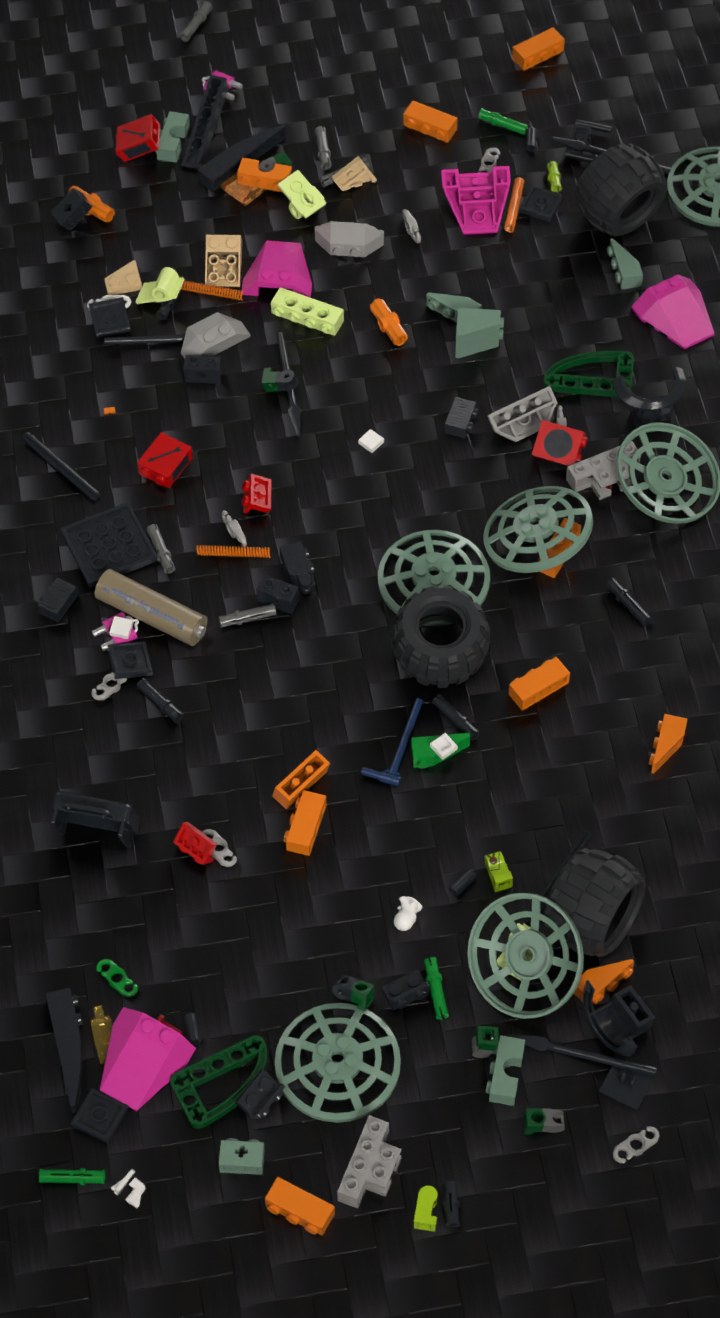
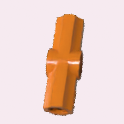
M72 186L69 189L68 193L72 188L82 192L93 205L86 215L93 214L108 223L113 219L115 210L104 204L97 194H88L77 186Z
M379 298L374 300L370 304V310L376 317L380 330L383 333H387L394 345H403L408 340V335L401 327L397 314L391 312L384 300Z

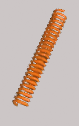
M522 178L514 180L504 226L507 232L514 231L524 179Z
M186 280L181 287L185 291L190 290V292L243 300V291L240 292L238 290L237 294V289H230L229 292V288L224 289L222 287L221 290V286H214L213 288V285L208 286L206 284L205 286L202 283L197 285V282L189 283Z
M197 545L198 556L224 555L232 557L233 555L235 557L236 555L238 557L239 555L241 557L242 555L244 557L245 555V557L270 558L269 547L267 549L266 547H259V549L257 547L256 549L255 547L253 549L250 547V550L247 547L246 550L244 546L243 550L241 546L240 551L238 546L237 551L235 546L234 551V546H232L231 552V546H229L228 552V546H226L225 552V546H223L222 552V546H220L219 552V546H217L216 553L215 545L213 553V545L211 546V552L210 545L208 546V552L207 545L205 546V551L204 545L202 546V551L201 545L199 550Z

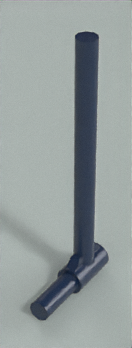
M416 698L390 770L387 769L379 772L363 767L361 775L375 778L380 782L394 786L400 785L401 776L397 771L422 706V699Z

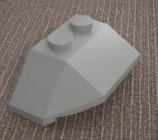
M331 221L321 226H315V241L330 255L366 257L384 245V231L365 223Z
M217 312L187 327L181 355L184 359L185 355L214 356L249 338L250 333L241 321Z
M548 386L487 415L495 433L517 442L538 432L542 420L550 421L554 408L557 405V400L551 387Z

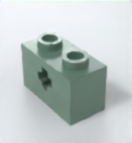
M234 1138L221 1140L219 1156L220 1173L263 1175L264 1142L255 1139L246 1142Z

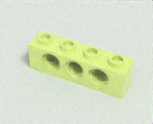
M281 287L271 301L272 314L306 325L309 328L323 331L326 334L335 336L344 321V309Z

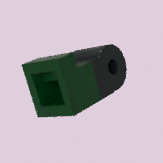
M264 368L262 385L266 392L290 391L297 387L298 380L292 370L287 369L282 372H273L271 368Z
M343 975L333 986L332 992L337 998L358 1004L357 1009L365 1011L373 1002L375 985Z

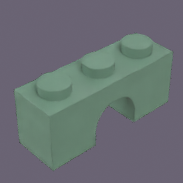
M169 111L168 117L164 119V128L160 130L159 149L155 152H157L158 160L177 163L181 153V143L177 137L186 138L190 128L189 114Z
M500 1035L499 1045L493 1051V1055H497L496 1062L491 1061L489 1074H493L492 1081H488L486 1093L490 1094L489 1102L514 1106L518 1078L508 1076L504 1070L509 1066L521 1067L525 1047L524 1039Z

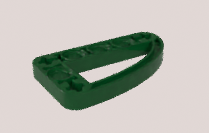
M596 351L567 357L548 369L544 376V388L550 386L552 392L618 397L613 389V378L559 373L582 364L617 362L616 378L621 376L620 373L627 372L629 376L624 377V380L631 391L634 356L627 351ZM624 359H627V366L624 365ZM570 381L573 382L575 385L569 387L566 386L565 383ZM590 383L592 387L585 388L583 384ZM608 385L610 386V388L605 390L602 389L601 386Z
M251 1036L172 1075L170 1080L172 1090L192 1127L196 1129L203 1128L220 1119L237 1106L235 1101L261 1070L265 1071L267 1064L265 1041L260 1036ZM253 1043H256V1045H259V1049H258V1050H256L255 1048H252V1044H253ZM244 1047H246V1049L249 1051L248 1055H246V1050ZM234 1051H240L243 1056L239 1060H234L231 1054ZM258 1057L254 1071L241 1088L223 1103L207 1112L195 1087ZM215 1060L224 1062L223 1067L220 1069H215L212 1064ZM202 1069L205 1071V1075L202 1078H196L193 1075L194 1071ZM187 1074H190L192 1082L189 1081ZM178 1079L183 1081V1086L177 1084ZM186 1096H193L195 1098V1102L191 1105L185 1104L183 1100ZM195 1109L197 1110L198 1115L202 1116V1121L200 1122L197 1119H195V1115L193 1112V1110Z

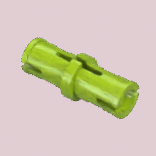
M551 161V166L550 163L547 164L549 172L548 181L551 184V191L559 193L558 188L559 191L562 190L561 174L558 170L557 162Z

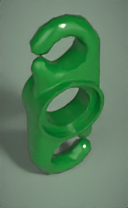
M103 959L97 964L96 970L101 972V975L108 980L109 985L122 996L132 997L137 993V984L133 985L131 992L125 991V986L132 985L133 981L112 960ZM107 964L110 966L108 971L101 972L102 965ZM115 974L123 976L120 982H113L111 980Z

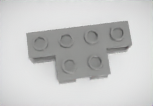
M633 441L628 443L623 454L631 459L638 450ZM620 446L568 466L566 480L572 490L579 492L591 487L599 500L611 496V484L617 483L619 490L623 491L616 469L617 453ZM641 455L637 459L638 463H640ZM621 461L624 481L627 487L632 486L629 478L630 466Z
M370 1115L366 1124H364L360 1139L337 1191L339 1202L355 1208L359 1207L366 1189L386 1197L391 1185L392 1172L397 1171L401 1161V1149L385 1143L389 1134V1122Z

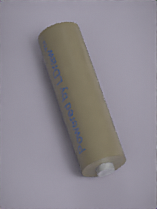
M112 569L106 570L96 585L95 598L190 646L196 645L206 632L208 622L206 616Z

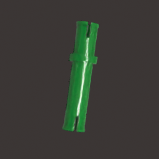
M483 108L478 115V119L523 135L526 134L528 128L527 124Z
M430 957L431 963L428 958L424 960L427 972L426 981L430 985L436 1019L440 1020L442 1019V1014L444 1018H447L449 1013L441 984L443 978L439 974L437 958Z
M81 1168L80 1170L40 1169L39 1182L80 1183V1185H85L86 1183L105 1184V1170H86V1168Z

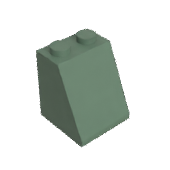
M458 308L455 358L499 347V339L503 340V329L500 328L504 326L501 310Z

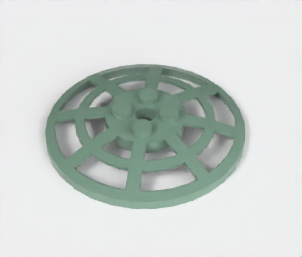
M720 147L700 148L683 155L673 164L667 178L668 196L680 213L695 222L720 227V218H718L720 183L715 180H720ZM718 152V154L706 155L700 158L694 156L701 153ZM718 158L716 164L708 165L704 162L707 159ZM686 159L692 161L683 175H674V171L680 163ZM696 164L702 168L700 174H689ZM688 180H698L699 188L693 191ZM683 181L684 189L688 194L684 200L680 201L674 192L673 182ZM704 193L713 198V202L704 200L699 196ZM694 200L703 206L712 208V215L709 217L696 213L689 209L687 205Z
M650 423L633 430L619 448L616 460L619 483L630 501L648 516L667 523H688L704 516L717 501L720 493V471L718 464L706 444L690 431L669 423ZM662 431L672 433L673 435L670 443H649L646 433ZM639 436L643 446L635 452L631 459L623 454L624 449L630 441ZM682 437L690 442L703 456L693 460L687 452L677 447L679 438ZM663 448L668 450L666 455L655 456L652 449ZM646 452L650 460L646 466L637 462L639 456ZM674 453L683 457L688 464L683 466L674 459ZM621 461L630 466L629 472L633 486L627 487L624 481ZM706 462L712 474V489L702 487L701 474L698 467ZM635 469L644 473L645 482L637 483ZM693 471L695 485L687 483L686 472ZM662 473L667 474L669 480L664 479ZM650 489L655 493L656 501L654 502L643 493V490ZM684 489L694 492L687 502H684L679 495ZM633 493H638L647 503L654 506V512L642 505L633 496ZM699 494L710 495L709 502L698 514H695L689 508L697 500ZM664 498H673L678 506L663 505ZM662 510H683L689 518H668L662 516Z
M559 486L529 489L509 498L494 511L485 526L483 535L484 545L492 561L506 570L520 573L548 570L569 560L585 545L592 532L593 514L585 498L571 489ZM543 492H559V493H557L556 495H552V494L533 495V494L543 493ZM567 494L574 496L581 501L584 508L572 509L569 502L562 497ZM535 499H550L545 505H535L534 501ZM520 500L519 502H517V503H515L513 506H511L508 510H504V509H506L508 506H510L511 504H513L514 502ZM558 501L567 510L555 512L552 506ZM527 502L528 507L521 512L513 511L518 506ZM586 514L585 525L581 534L577 536L570 532L574 524V515ZM498 516H502L498 532L488 538L493 522ZM568 516L565 528L558 526V518ZM507 517L515 518L512 526L503 529ZM515 531L518 538L512 544L506 539L505 535ZM554 532L559 534L553 540L544 544V540ZM499 538L502 544L510 549L506 559L497 555L490 546L491 543ZM564 538L574 542L562 553L548 559L547 549L557 545ZM524 541L536 542L537 544L535 547H521ZM517 552L525 554L539 552L541 559L540 562L535 563L512 562Z
M424 530L404 536L386 551L379 564L378 587L383 600L396 614L402 606H399L390 597L385 585L396 582L399 590L407 599L414 593L420 594L427 587L443 588L444 586H450L458 592H466L472 597L473 602H477L481 606L489 591L490 570L483 553L468 539L448 531ZM430 535L446 536L456 539L458 542L453 545L445 541L431 540ZM423 536V542L414 544L405 551L397 548L406 541ZM433 545L444 546L450 549L445 554L434 552ZM467 545L473 549L480 557L483 565H472L469 557L461 548ZM425 546L426 554L419 557L410 554L420 547ZM458 553L466 565H455L451 558ZM390 554L399 556L395 566V574L384 578V566ZM404 559L413 563L411 571L400 573ZM435 570L438 571L439 574L433 576L429 574V572ZM457 572H468L464 586L456 581ZM473 572H481L485 575L484 584L478 597L469 591L473 581ZM412 578L416 587L410 592L404 586L402 580ZM432 621L423 626H445L453 623Z
M532 893L510 894L492 902L476 919L468 941L469 969L479 992L493 1007L502 1013L524 1019L548 1015L559 1009L570 999L580 982L584 955L579 932L566 911L552 900ZM518 899H532V911H522L509 915L502 905ZM540 901L555 908L567 922L559 928L553 920L540 914ZM496 911L503 921L495 929L491 941L479 939L486 920ZM530 917L531 926L528 930L521 931L514 922L520 918ZM542 920L548 924L555 932L546 937L539 932V921ZM508 926L513 935L507 944L499 943L498 939L501 933ZM572 930L577 944L578 963L569 961V950L564 935ZM558 939L562 945L563 959L553 956L552 944ZM477 947L489 949V959L494 974L483 980L478 966ZM527 949H530L533 953L531 960H528L525 956ZM496 951L505 952L507 966L501 970L497 963ZM551 966L562 967L556 980L551 983L547 975ZM567 969L577 972L570 990L559 1001L555 989L563 981ZM513 973L522 979L520 988L517 989L512 986L504 977ZM540 978L545 989L537 992H527L530 980ZM499 981L507 991L516 995L517 999L514 1008L501 1002L492 994L489 987ZM548 994L552 1006L539 1011L522 1010L526 998H539Z
M324 1004L302 1013L285 1029L276 1049L275 1070L278 1083L285 1085L282 1092L294 1107L312 1118L325 1122H349L373 1113L390 1097L400 1075V1050L391 1029L373 1012L367 1009L365 1011L357 1009L358 1006L352 1004ZM340 1008L354 1010L355 1012L351 1019L340 1017L325 1019L321 1011ZM313 1014L317 1023L310 1026L299 1039L288 1037L291 1030L301 1020ZM365 1014L378 1022L388 1036L376 1039L367 1027L359 1023L362 1015ZM340 1023L347 1024V1027L343 1034H332L328 1025ZM320 1028L324 1037L317 1044L305 1041L311 1033ZM355 1029L361 1030L370 1041L358 1044L352 1038ZM284 1044L295 1047L293 1058L295 1071L286 1076H283L281 1066ZM392 1044L394 1051L392 1076L380 1070L382 1062L380 1047ZM301 1049L313 1052V1062L303 1067L300 1065ZM374 1049V1067L363 1062L362 1052ZM335 1054H340L343 1056V1060L337 1063L332 1060V1057ZM316 1071L323 1079L320 1087L317 1088L310 1083L305 1075ZM360 1071L370 1075L362 1085L355 1088L352 1079ZM299 1078L305 1088L316 1095L312 1107L298 1099L287 1084ZM376 1078L388 1084L378 1098L370 1104L362 1106L359 1095L366 1091L375 1082ZM331 1083H344L348 1092L332 1093L327 1091ZM324 1098L328 1100L351 1099L355 1109L345 1113L320 1111Z

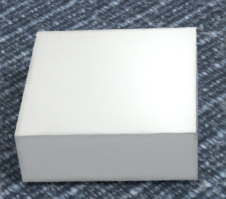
M370 429L358 440V443L373 453L384 443V438Z
M114 616L109 632L110 636L129 639L133 620Z
M446 733L430 743L432 750L442 760L458 750V746Z

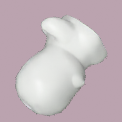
M402 896L399 898L401 906L398 907L400 911L394 917V926L400 931H407L416 922V913L422 909V905L412 897Z

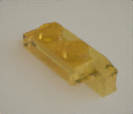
M102 1006L93 1007L96 1019L91 1020V1027L100 1064L106 1062L113 1024L109 1015L104 1016Z

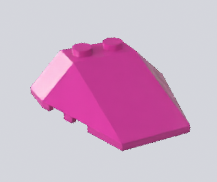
M509 166L492 167V172L459 174L458 169L441 170L442 188L463 235L498 233L511 183Z
M266 241L243 279L242 295L259 296L260 287H281L293 289V292L311 298L312 281L301 243Z
M676 275L653 285L632 305V310L644 323L648 322L654 326L656 331L663 332L667 335L668 339L683 349L704 341L715 334L701 292L689 278Z
M123 1007L112 1026L100 1091L137 1111L162 1087L170 1082L173 1074L186 1067L196 1048L180 1033L147 1014Z

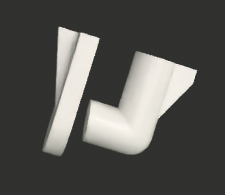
M133 1169L130 1170L125 1178L111 1187L116 1195L121 1192L134 1175L135 1171ZM134 1178L129 1184L134 1189L128 1195L126 1201L135 1208H138L141 1195L145 1191V1185L137 1178Z

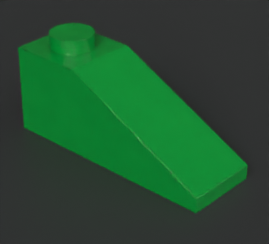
M470 733L448 735L458 746V750L445 759L470 746ZM441 735L411 738L413 768H427L443 761L430 747V743Z

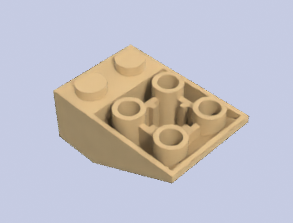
M206 235L205 286L207 284L208 286L213 285V287H240L241 235Z

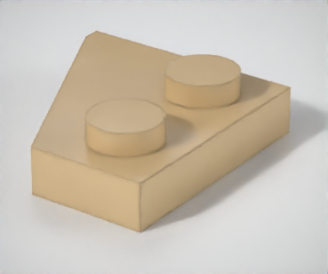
M359 156L332 176V179L342 191L362 186V183L372 181V183L377 181Z
M135 260L104 279L108 295H117L142 289Z

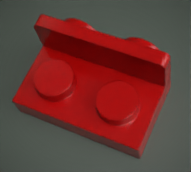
M251 474L242 484V490L244 491L241 502L243 513L247 514L250 509L268 513L271 510V479Z
M184 822L173 843L182 852L191 855L199 864L204 865L213 862L214 857L212 854L217 843L189 822Z

